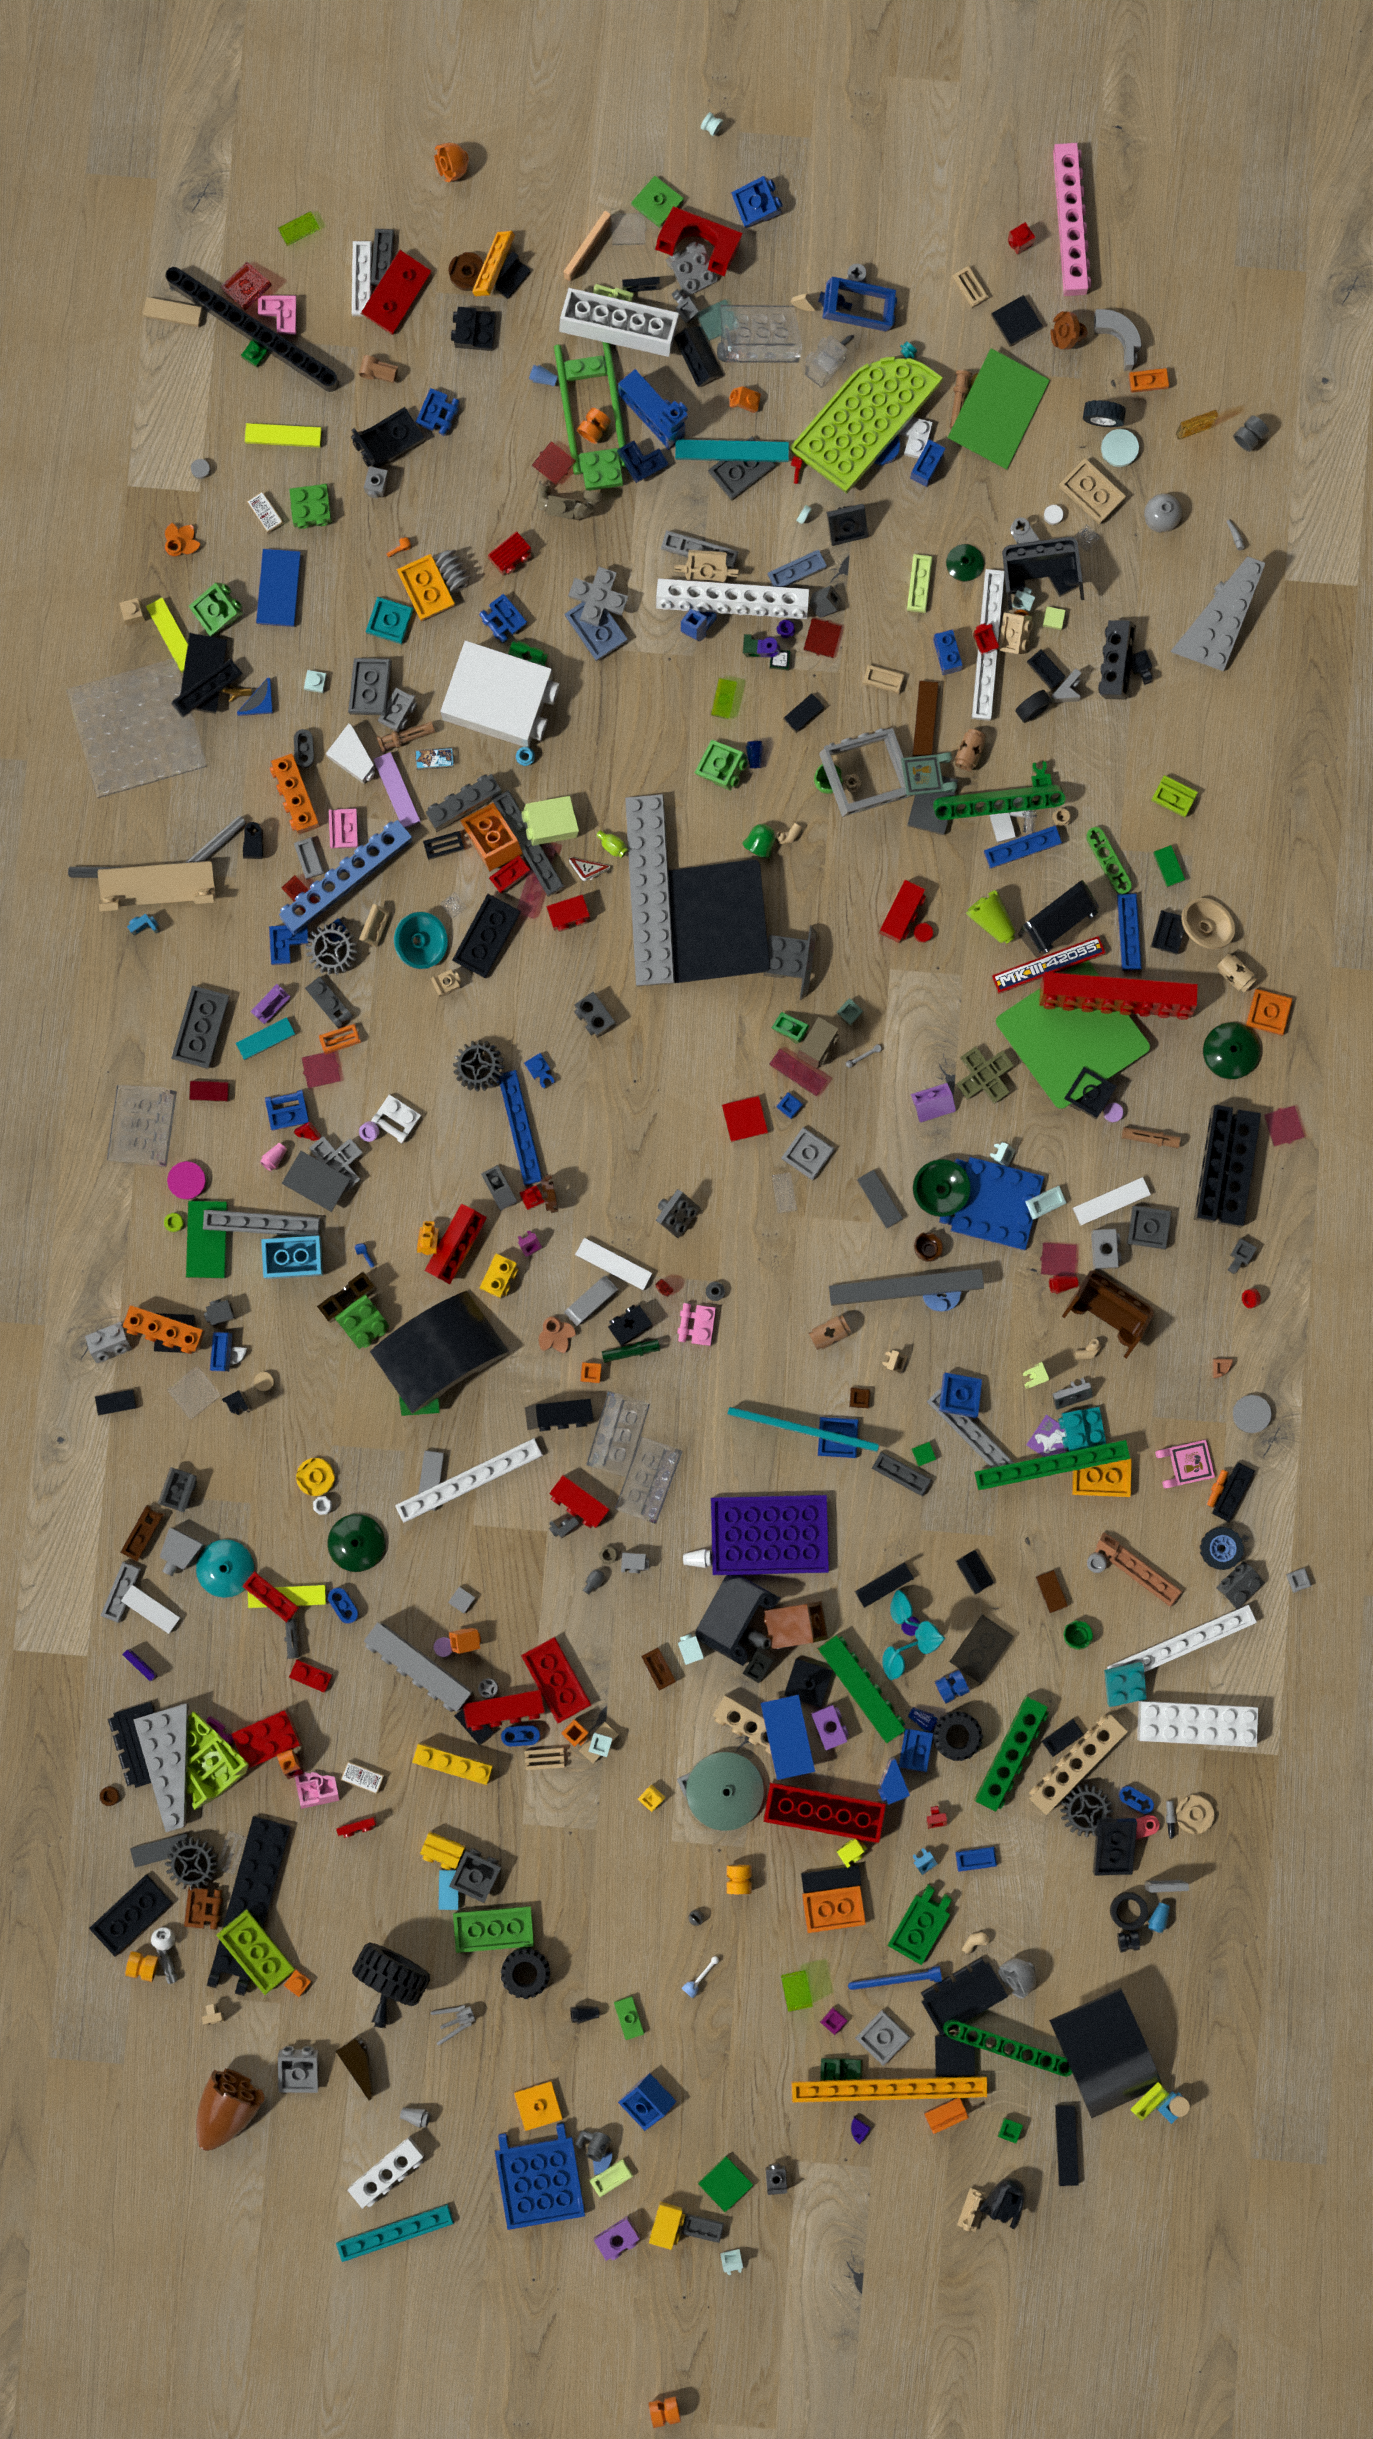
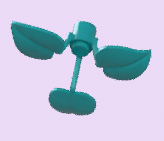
M897 1590L892 1598L890 1613L892 1619L897 1624L906 1622L909 1625L918 1627L915 1631V1637L918 1641L897 1649V1651L893 1646L885 1650L882 1664L886 1676L891 1681L901 1677L905 1670V1661L900 1654L901 1651L918 1645L919 1650L923 1654H930L946 1639L931 1622L923 1621L919 1624L908 1619L912 1616L913 1609L909 1599L901 1590Z

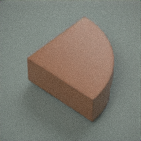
M1213 1359V1378L1225 1375L1232 1367L1233 1359Z

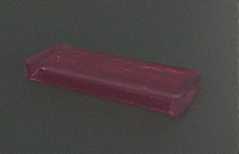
M781 1049L778 1050L769 1063L771 1067L816 1097L827 1082L825 1078Z

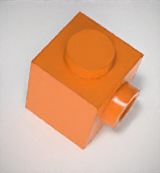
M465 1628L449 1632L452 1652L460 1654L480 1649L481 1636L477 1629Z
M576 1719L561 1732L574 1747L577 1744L581 1746L589 1738L586 1736L589 1731Z

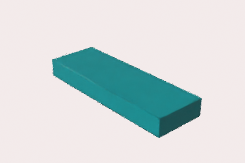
M286 1017L236 1042V1045L243 1059L247 1060L296 1034Z

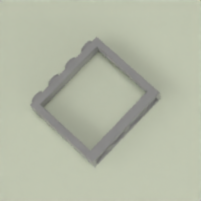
M880 728L870 735L868 732L863 733L853 740L851 737L846 738L836 745L835 743H830L824 746V749L819 753L842 817L911 797L906 795L901 758L904 757L893 728L887 730ZM884 740L901 788L848 804L831 756Z

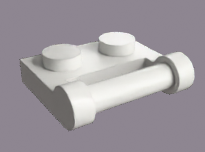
M389 1094L371 1122L396 1137L397 1141L403 1144L421 1118V1115ZM385 1114L405 1128L404 1131L400 1132L382 1120V1116Z

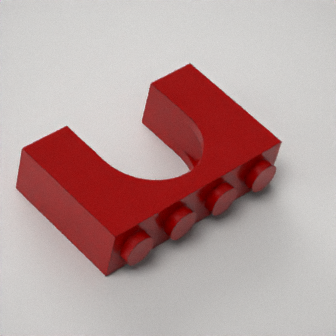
M673 206L658 235L655 250L673 256L682 239L689 236L702 237L708 240L714 247L707 270L725 277L739 249L743 233Z

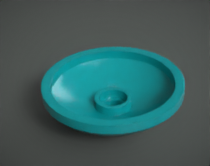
M414 912L405 916L399 922L394 934V946L397 955L406 965L415 969L431 968L439 963L445 955L448 944L447 933L444 925L436 916L427 912ZM414 938L417 939L416 944L413 942Z
M218 1540L209 1544L199 1555L196 1564V1574L201 1586L211 1595L221 1598L233 1597L242 1593L245 1590L242 1587L243 1584L254 1572V1561L250 1552L245 1546L233 1540ZM222 1565L227 1567V1571L224 1573L220 1570Z

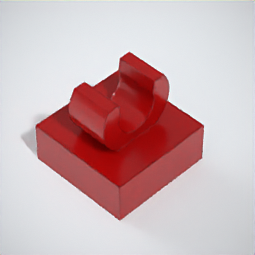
M537 1185L519 1193L527 1211L545 1203Z
M938 1806L930 1807L931 1816H926L927 1828L947 1826L946 1813L940 1814Z

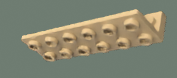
M212 861L98 870L101 897L99 912L119 910L121 906L182 901H195V904L214 903L216 899Z

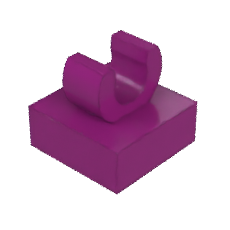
M527 1231L529 1236L523 1239L521 1236H518V1244L526 1257L542 1248L535 1233H531V1231Z

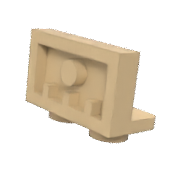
M1004 613L999 651L1014 654L1027 653L1030 647V631L1033 627L1032 616Z

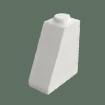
M348 723L326 755L330 760L364 784L375 775V767L353 727Z

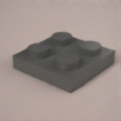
M1132 1206L1127 1244L1165 1250L1171 1211Z

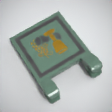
M947 752L938 755L901 758L906 795L954 792L957 789V783L948 782L943 784L940 763H949L952 760V754Z

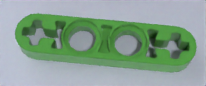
M1098 827L1089 829L1086 834V840L1111 886L1117 894H1127L1131 889V881L1104 832ZM1092 832H1094L1095 834L1099 833L1098 841L1100 843L1104 841V844H1100L1097 848H1095V846L1098 843L1096 839L1090 838L1092 836ZM1101 848L1108 849L1109 856L1106 858L1101 857L1099 850ZM1111 864L1117 865L1118 873H1109L1108 866ZM1120 874L1123 875V877H1120L1121 882L1127 884V886L1125 887L1126 890L1118 888L1120 884L1118 879H1116V881L1113 880L1114 878H1117Z

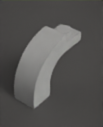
M1096 309L1094 314V334H1110L1118 338L1124 348V371H1132L1133 365L1137 364V353L1134 352H1139L1141 348L1140 335L1135 325L1119 312Z

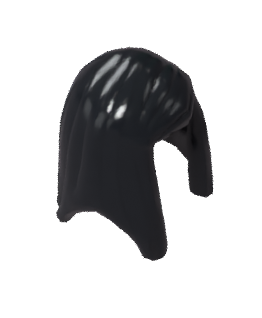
M1015 2178L1002 2179L990 2192L979 2210L989 2215L991 2219L995 2221L1000 2220L1002 2223H1007L1012 2219L1010 2228L1015 2230L1021 2219L1026 2197L1024 2186Z

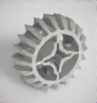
M332 923L331 929H329L327 924H324V931L317 927L320 933L318 935L315 932L311 933L315 937L314 940L311 938L307 939V941L312 943V946L306 945V949L312 952L306 953V956H313L309 963L317 962L314 965V969L317 970L321 966L320 972L322 974L325 972V969H328L327 973L331 975L332 969H334L335 974L338 975V968L345 972V964L349 967L352 966L348 960H356L354 956H351V953L358 952L356 949H352L357 943H350L354 936H346L349 933L348 929L342 933V925L338 927V930H335L336 925ZM327 934H337L344 939L331 942ZM322 938L325 945L324 949L319 954H316L317 943ZM326 941H328L330 945L332 944V946L336 945L334 951L337 958L334 956V954H331V952L329 954L327 953L329 947ZM347 944L346 956L341 960L339 950ZM331 956L337 964L327 965L322 963L320 959Z

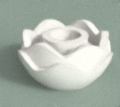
M161 1927L152 1934L151 1944L158 1950H168L174 1945L176 1936L171 1929Z

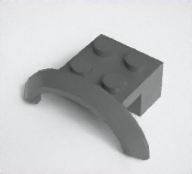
M811 925L808 940L769 935L768 940L770 966L763 976L775 978L786 976L802 979L799 1000H802L808 994L817 933Z

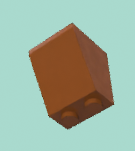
M822 1601L765 1610L764 1622L768 1628L767 1638L771 1639V1649L815 1643L828 1639Z

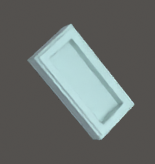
M1056 1186L1025 1201L1032 1219H1036L1066 1204L1060 1186Z

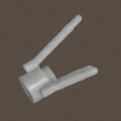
M465 2005L455 2008L431 2011V2015L459 2012L456 2014L457 2019L441 2025L440 2028L444 2029L456 2023H459L461 2026L438 2041L437 2045H441L466 2027L472 2025L471 2022H474L475 2018L470 2006L465 2008Z

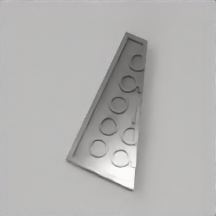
M1247 556L1170 652L1224 671L1265 562Z
M189 1703L134 1719L165 1832L186 1826Z

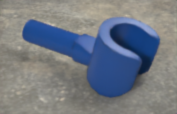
M363 1243L355 1245L357 1255L363 1254L371 1268L375 1266L368 1254L366 1245Z

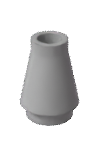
M403 2107L400 2119L421 2129L428 2126L431 2113L427 2112L426 2109Z

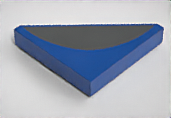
M267 678L237 711L238 716L273 714L270 678Z

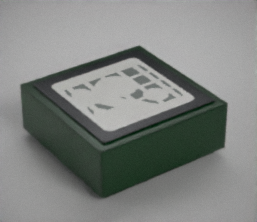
M780 650L776 657L770 659L769 669L788 671L790 651Z

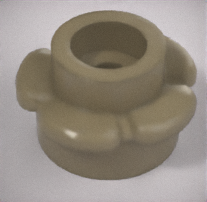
M609 1545L604 1546L602 1551L599 1552L600 1560L607 1565L616 1562L618 1558L617 1549Z

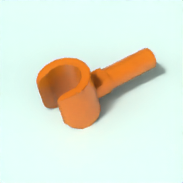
M407 537L401 538L399 540L400 546L386 553L388 558L400 551L409 550L411 548L410 540Z

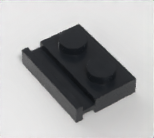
M1161 910L1150 947L1177 955L1185 930L1182 924V916Z

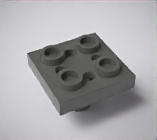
M677 1189L669 1201L662 1199L659 1202L658 1209L662 1212L655 1221L679 1239L688 1224L696 1216L700 1207L682 1191Z

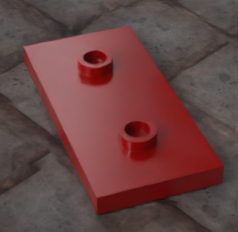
M399 250L360 314L392 335L428 278L431 270L402 250Z
M555 1637L521 1655L557 1724L592 1705Z

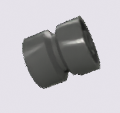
M1251 415L1244 423V427H1240L1235 432L1233 438L1241 448L1251 452L1258 445V440L1263 439L1269 433V429L1261 419Z

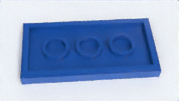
M263 549L257 624L295 627L301 552Z
M799 1695L760 1703L777 1780L815 1772Z

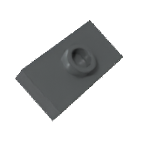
M686 2213L681 2234L720 2243L724 2222Z

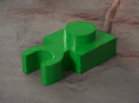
M1045 761L1042 762V769H1037L1035 762L1032 764V770L1036 774V776H1031L1032 787L1052 785L1051 774H1045L1047 768Z

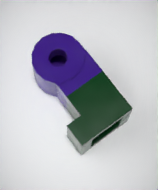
M744 634L743 654L746 657L772 658L780 653V645L774 638L768 637L764 640H755L752 634Z

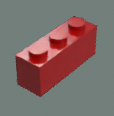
M904 880L880 928L879 934L900 943L901 939L905 940L910 931L907 929L909 922L914 923L918 914L915 910L918 905L922 906L926 895H923L925 889Z
M564 1475L561 1476L549 1493L552 1496L550 1500L559 1506L561 1503L568 1507L566 1510L574 1517L579 1515L583 1518L582 1523L590 1529L592 1526L597 1528L610 1510Z

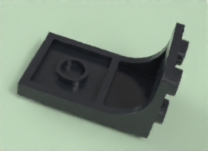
M405 407L364 431L357 432L355 428L351 429L353 435L350 436L358 452L361 450L360 453L366 466L375 468L382 467L425 440Z

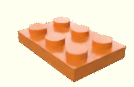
M860 1885L802 1893L807 1933L866 1925Z

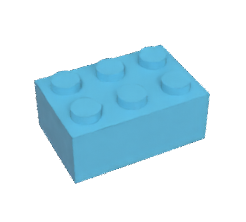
M320 1236L261 1239L263 1278L280 1279L323 1276L322 1240Z

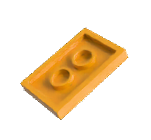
M431 554L396 569L420 621L455 606Z
M1132 1459L1072 1471V1495L1130 1497Z

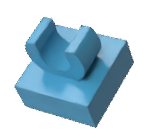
M924 1848L921 1849L924 1854L921 1858H917L915 1854L913 1855L914 1864L922 1875L938 1865L930 1851L927 1853Z

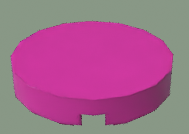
M180 1162L173 1166L168 1173V1188L172 1194L180 1199H194L205 1188V1173L201 1167L193 1162Z

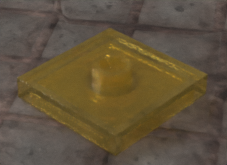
M1217 410L1181 422L1176 432L1178 440L1213 428L1218 418Z

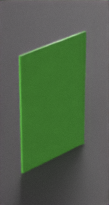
M990 348L947 438L1007 470L1050 380Z

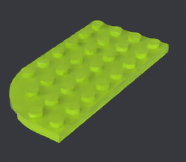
M886 357L869 365L867 363L848 378L789 447V451L801 458L803 462L845 493H848L943 382V377L923 363L910 358Z

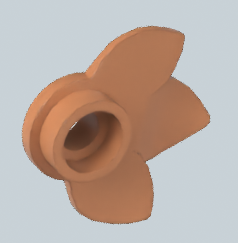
M556 1317L547 1318L543 1323V1331L538 1339L541 1350L546 1351L552 1346L555 1350L565 1353L568 1347V1338L576 1335L573 1326L569 1323H562ZM551 1323L556 1324L555 1330L549 1329Z

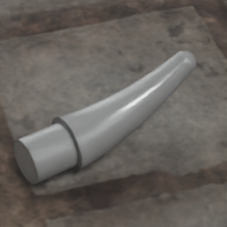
M1227 520L1237 550H1243L1245 548L1243 538L1233 523Z

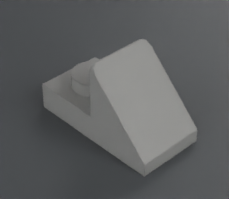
M1075 668L1051 696L1052 703L1077 702L1080 700L1081 696L1071 689V687L1074 689L1081 681L1079 679L1081 672Z

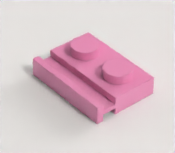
M357 809L329 810L331 849L358 848Z

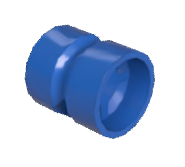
M960 1670L950 1673L949 1678L942 1677L934 1681L945 1704L955 1700L956 1695L961 1697L970 1692Z

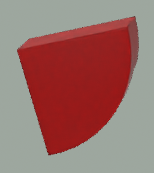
M311 1122L294 1130V1134L299 1138L303 1137L311 1139V1141L321 1138V1134Z

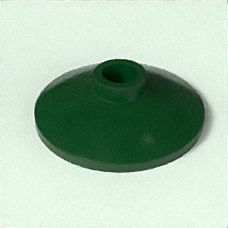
M961 544L954 547L946 559V567L949 574L954 579L963 582L977 578L984 566L981 552L969 544ZM967 558L969 563L964 564L962 559Z

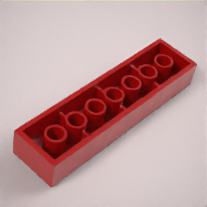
M1044 972L1040 983L1039 1006H1044L1045 1009L1063 1007V1010L1072 1011L1074 1008H1080L1083 1012L1101 1010V1013L1104 1014L1120 1011L1121 1015H1131L1132 1013L1139 1014L1142 1017L1158 1015L1159 1018H1169L1171 1016L1177 1017L1180 1020H1186L1192 1017L1197 1007L1198 984Z

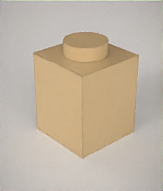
M138 598L119 603L127 626L145 622L143 609Z

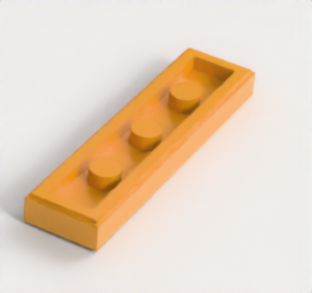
M513 231L497 232L472 293L475 296L491 295L515 237Z

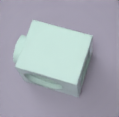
M691 1634L680 1637L681 1641L678 1642L685 1665L704 1658L696 1636L692 1637Z

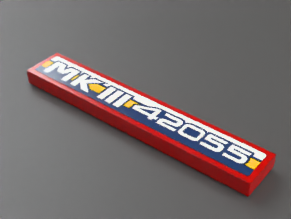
M1099 936L994 974L992 975V980L998 994L1043 978L1044 972L1057 973L1105 955V950Z

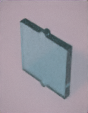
M726 299L701 310L702 312L697 316L701 324L700 327L704 330L708 341L739 328L733 316L734 312L730 310Z

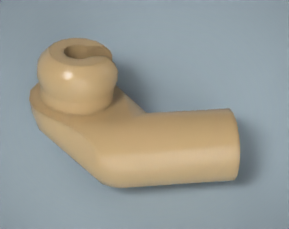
M794 823L789 832H777V842L779 844L793 843L802 827Z

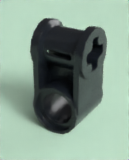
M249 822L245 826L243 859H263V830L256 822ZM255 827L258 832L255 833V836H252L249 831H252Z

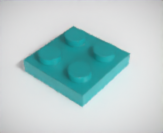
M1142 1662L1104 1670L1107 1704L1109 1707L1147 1699L1144 1665Z

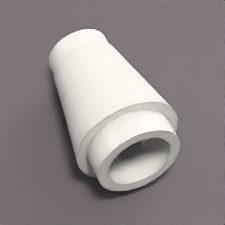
M706 1549L684 1553L683 1563L684 1565L707 1568V1566H712V1553Z

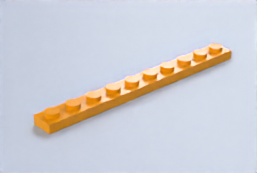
M987 2077L791 2081L792 2103L987 2097Z

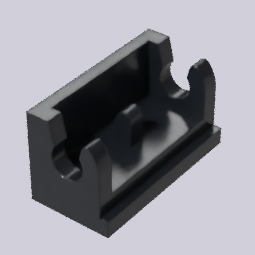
M238 1390L222 1398V1401L227 1404L230 1412L240 1415V1412L237 1410L240 1408L248 1413L253 1411L243 1391Z

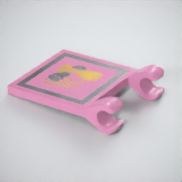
M1206 1440L1155 1452L1156 1458L1171 1457L1175 1479L1163 1481L1162 1484L1165 1489L1215 1477Z

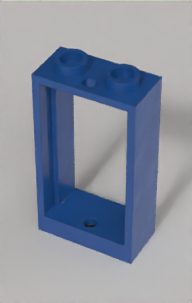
M832 276L826 282L822 318L886 332L895 323V315L893 314L894 308L897 305L896 290ZM838 289L885 299L883 321L836 312Z

